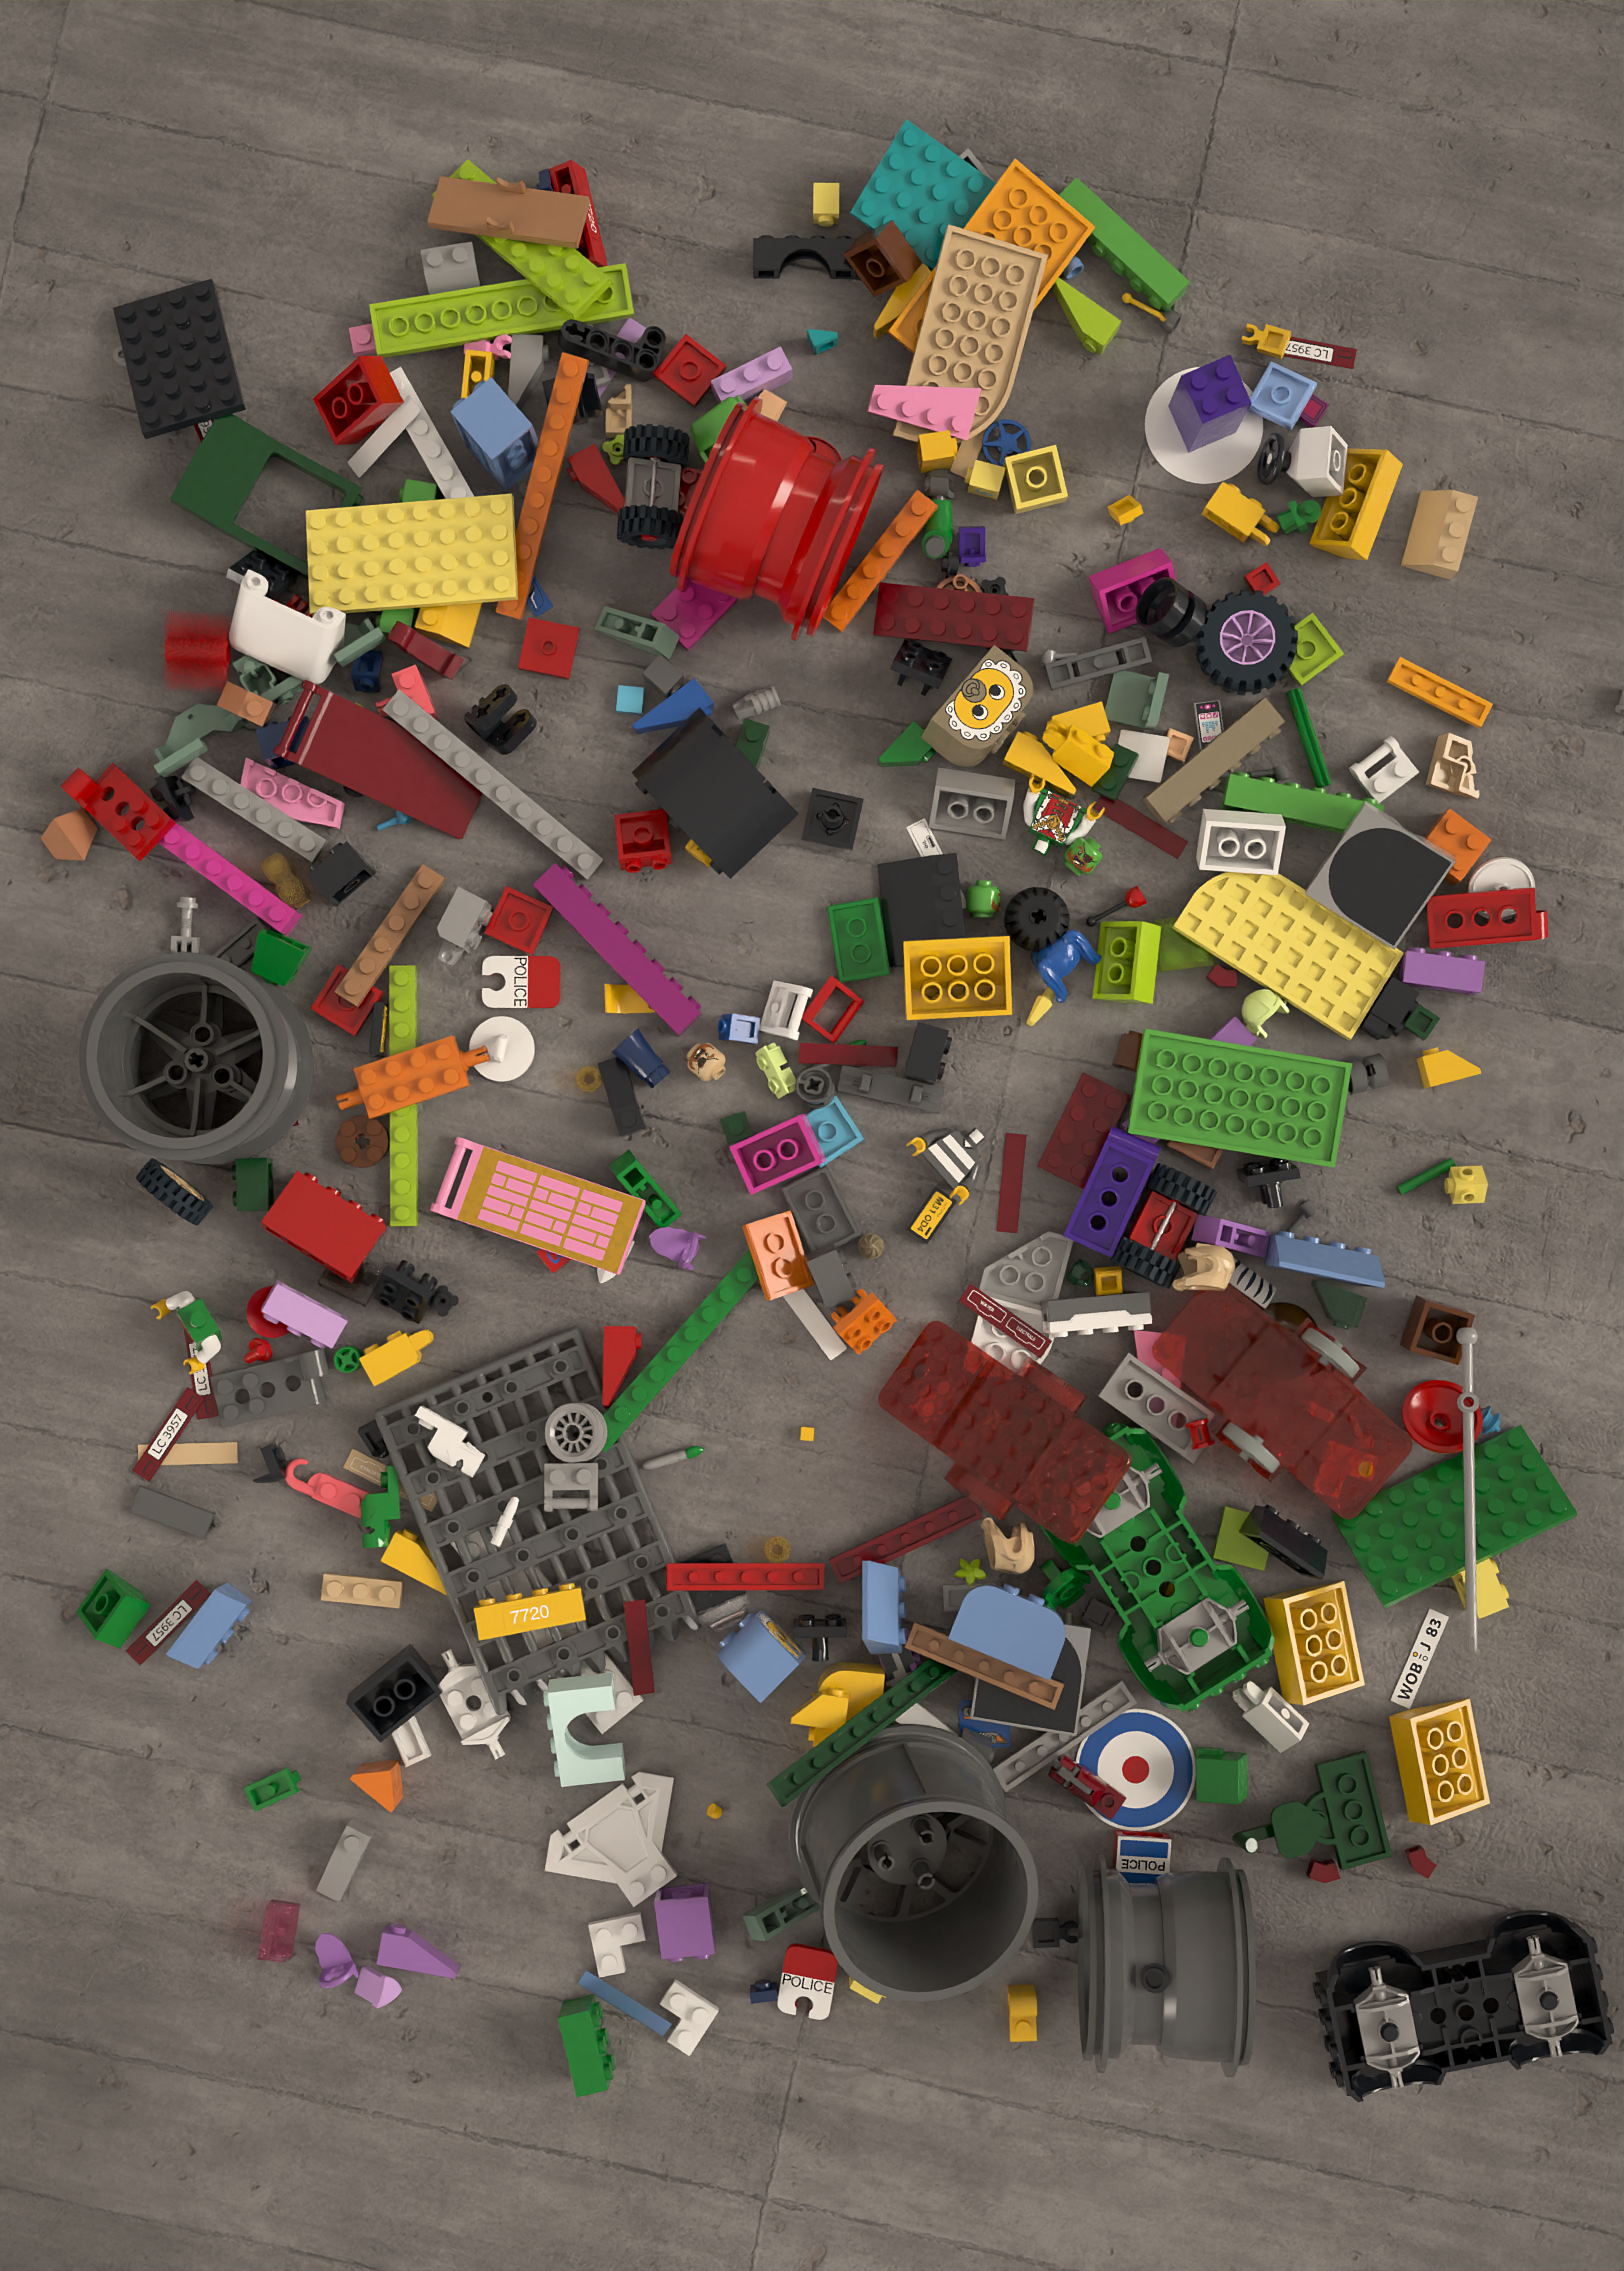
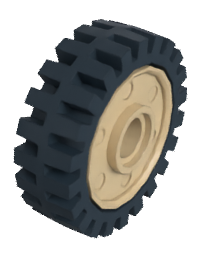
M153 1158L146 1163L136 1176L137 1181L149 1193L154 1195L157 1200H160L163 1205L169 1207L171 1211L177 1213L181 1218L193 1225L198 1226L213 1208L210 1201L195 1187H192L180 1175Z

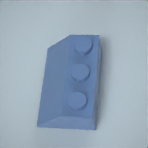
M862 1561V1640L870 1654L902 1653V1644L907 1642L906 1628H902V1618H906V1603L902 1602V1592H906L905 1576L901 1575L898 1567Z
M228 1582L216 1588L166 1655L197 1669L204 1664L209 1666L218 1655L216 1649L220 1643L226 1644L235 1631L232 1630V1627L237 1621L242 1623L251 1610L248 1609V1606L252 1600Z

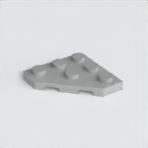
M1047 1231L985 1267L978 1289L989 1297L1041 1311V1300H1052L1059 1297L1074 1240L1061 1234Z

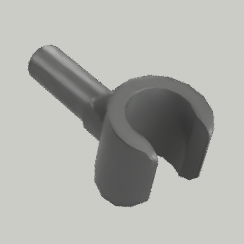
M1278 765L1268 770L1251 771L1252 778L1274 775L1276 782L1289 778L1287 767L1284 765Z
M1310 1199L1298 1206L1303 1214L1287 1229L1291 1233L1303 1221L1316 1213V1207Z

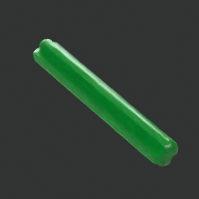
M1300 688L1288 691L1287 698L1316 787H1327L1331 784V780Z

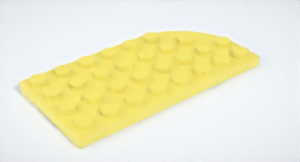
M1225 872L1202 885L1190 898L1172 929L1286 1000L1348 1041L1351 1040L1404 953L1397 948L1395 950L1309 897L1305 894V889L1280 874Z

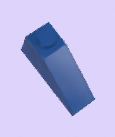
M693 678L632 726L636 734L678 727L699 707L710 717L713 713L711 710L714 709V703L696 679Z

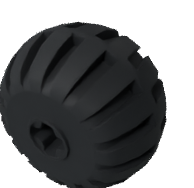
M1030 887L1020 891L1010 900L1005 910L1004 924L1008 936L1018 947L1030 952H1039L1047 948L1046 945L1048 943L1052 946L1057 942L1056 938H1062V935L1069 929L1070 915L1066 903L1056 892L1044 887ZM1037 912L1041 913V918L1044 919L1039 924L1034 923L1035 918L1031 917V915H1036Z

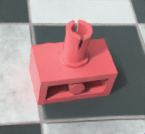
M416 664L391 674L397 690L400 689L434 719L439 720L421 671ZM392 697L382 700L380 702H375L376 707L379 709L378 712L380 716H388V714L385 711H383V708L392 699Z

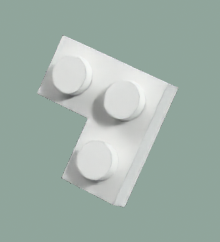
M641 1911L589 1922L588 1926L599 1978L624 1973L626 1968L621 1946L646 1940Z
M674 1979L660 2001V2005L681 2018L668 2037L667 2042L690 2056L719 2011L717 2006L676 1979Z

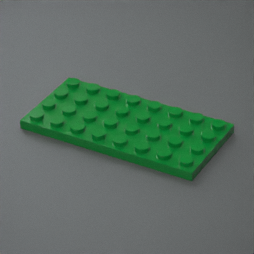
M1521 1425L1474 1447L1476 1565L1577 1516V1511ZM1463 1453L1332 1515L1335 1525L1384 1609L1465 1570Z

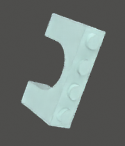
M613 1672L549 1679L548 1690L543 1691L545 1707L549 1706L550 1714H547L548 1730H553L554 1737H551L550 1740L551 1752L557 1755V1760L554 1761L555 1777H560L561 1787L625 1780L626 1764L623 1743L597 1746L584 1745L576 1741L567 1729L570 1721L580 1714L615 1710L616 1693Z

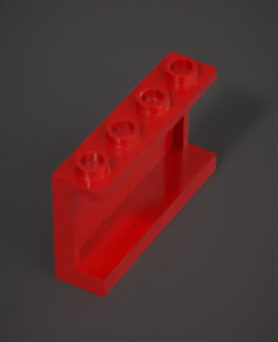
M296 1171L261 1221L262 1228L352 1284L362 1263L380 1237L384 1236L387 1232L386 1225H384L385 1221L376 1214H366L362 1211V1206L355 1201H345L339 1197L341 1194L330 1186L324 1188L317 1183L318 1179L310 1173L305 1172L302 1174Z

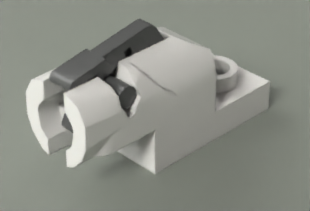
M420 1406L415 1416L420 1418L418 1423L430 1430L434 1427L438 1428L428 1446L432 1455L436 1457L437 1466L468 1478L473 1477L482 1463L485 1454L477 1450L468 1441L467 1443L463 1442L468 1431L428 1408Z

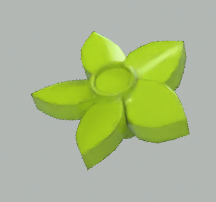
M960 1558V1567L962 1569L958 1570L954 1577H966L965 1581L969 1587L972 1586L975 1579L981 1580L986 1578L985 1572L979 1569L980 1559H974L969 1564L966 1560Z

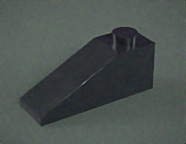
M618 1057L598 1063L620 1136L623 1138L647 1130L626 1064Z

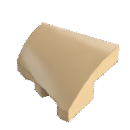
M1451 733L1438 736L1425 785L1454 795L1478 799L1479 790L1475 791L1473 774H1476L1475 764L1472 762L1473 750L1471 741Z

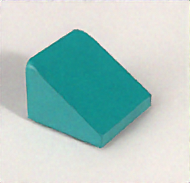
M815 329L806 330L807 340L814 355H818L838 345L837 332Z

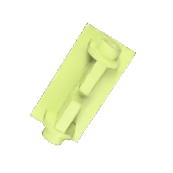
M774 1042L755 1052L757 1064L765 1072L769 1088L776 1094L778 1099L796 1090V1079L790 1067L784 1070L780 1068L781 1065L787 1063L780 1046H776Z

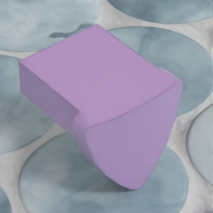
M370 1966L362 1967L355 1993L373 2003L374 2007L380 2008L387 2005L402 1992L398 1982L390 1976L384 1975Z

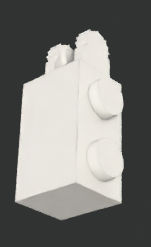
M1249 1681L1243 1685V1689L1239 1688L1233 1691L1235 1703L1237 1702L1245 1711L1242 1716L1280 1753L1301 1741L1309 1723L1272 1687L1262 1691L1255 1683Z

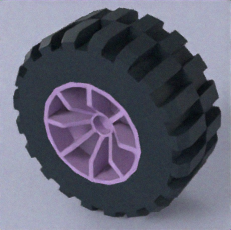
M1248 589L1240 590L1238 595H1234L1231 592L1225 595L1224 600H1216L1212 604V608L1207 610L1205 623L1197 634L1196 656L1198 662L1201 663V670L1204 675L1210 677V682L1213 685L1217 686L1219 684L1223 686L1222 690L1230 693L1231 690L1238 691L1237 695L1245 696L1246 692H1252L1254 695L1261 693V689L1266 688L1269 690L1275 686V682L1281 681L1294 660L1298 640V631L1295 630L1296 622L1294 617L1288 615L1289 609L1284 603L1281 605L1277 603L1278 598L1270 595L1269 598L1263 596L1264 591L1256 590L1255 594H1248Z

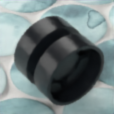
M1170 577L1160 578L1150 584L1143 592L1136 607V620L1138 624L1172 647H1181L1192 641L1200 632L1207 614V606L1204 600Z

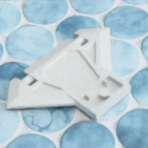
M637 1772L631 1777L635 1785L629 1789L623 1783L570 1820L567 1823L570 1828L568 1833L562 1835L559 1830H556L550 1835L545 1871L617 1883L633 1907L677 1877L678 1873L662 1852L673 1777ZM642 1793L645 1798L637 1803L634 1798ZM577 1839L580 1845L573 1849L570 1844Z

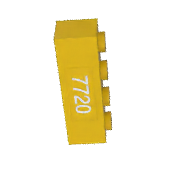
M574 1582L558 1585L559 1590L548 1592V1587L532 1590L533 1595L522 1597L520 1592L506 1595V1600L495 1602V1598L479 1600L480 1605L474 1607L479 1641L586 1620L581 1586L575 1587Z

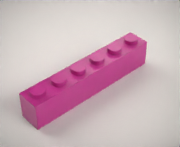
M178 823L158 842L282 934L288 936L303 916Z

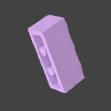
M780 346L711 380L712 392L718 404L728 397L734 398L737 395L747 403L758 397L764 389L771 391L792 381V367Z
M276 1280L261 1306V1311L265 1313L264 1318L275 1324L281 1321L288 1325L287 1330L297 1336H301L303 1333L311 1337L310 1342L322 1349L325 1346L333 1348L348 1322L346 1316Z

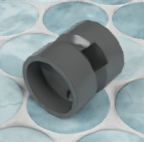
M1380 1053L1366 1056L1362 1062L1359 1059L1346 1062L1352 1063L1348 1091L1351 1095L1367 1091L1368 1086L1372 1089L1388 1086V1070Z

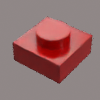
M1267 562L1243 578L1253 594H1255L1256 590L1264 591L1263 596L1281 584Z

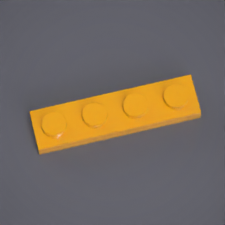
M1402 657L1397 659L1386 681L1478 729L1482 727L1493 705L1487 700Z

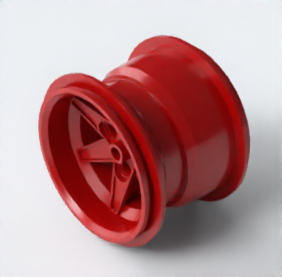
M755 397L748 407L742 402H738L735 405L712 448L684 517L673 551L669 574L676 578L679 577L677 588L683 593L694 582L710 590L740 600L752 599L757 595L778 604L783 621L794 626L791 640L796 642L804 628L807 629L806 635L813 637L821 623L869 511L883 473L884 465L877 463L875 467L872 466L876 454V449L870 447L864 459L852 455L837 463L814 453L815 447L807 437L776 420L762 415L763 401Z

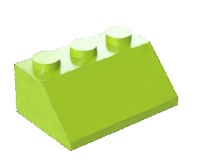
M1143 921L1101 922L1097 954L1102 957L1101 961L1096 964L1092 999L1130 1004H1153L1161 926Z

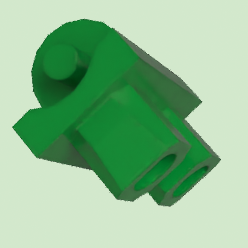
M1293 500L1288 503L1289 510L1277 515L1286 535L1298 529L1304 534L1310 531L1306 523H1315L1320 518L1321 507L1314 500L1304 501L1300 506Z

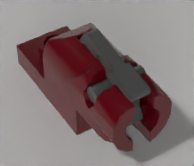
M1065 1754L1060 1755L1057 1759L1060 1761L1061 1767L1057 1769L1052 1765L1048 1776L1090 1807L1096 1808L1112 1820L1127 1799L1126 1796L1086 1766H1081Z

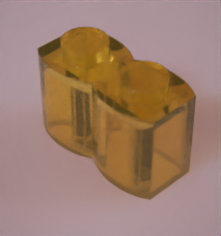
M275 852L261 862L264 874L275 884L276 891L283 902L294 909H298L311 900V893L308 887L297 878L296 869L287 858Z

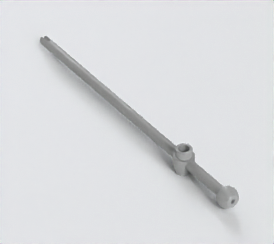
M1459 1328L1456 1338L1459 1344H1462V1394L1457 1400V1406L1463 1412L1466 1648L1470 1653V1638L1473 1637L1475 1653L1478 1649L1474 1412L1479 1407V1399L1473 1393V1344L1476 1343L1478 1334L1474 1328ZM1471 1399L1473 1406L1466 1407L1463 1404V1400Z

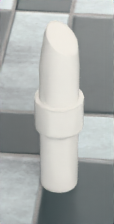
M512 1497L507 1504L503 1515L500 1516L497 1529L490 1543L500 1547L508 1528H510L513 1522L512 1518L519 1502L517 1497Z

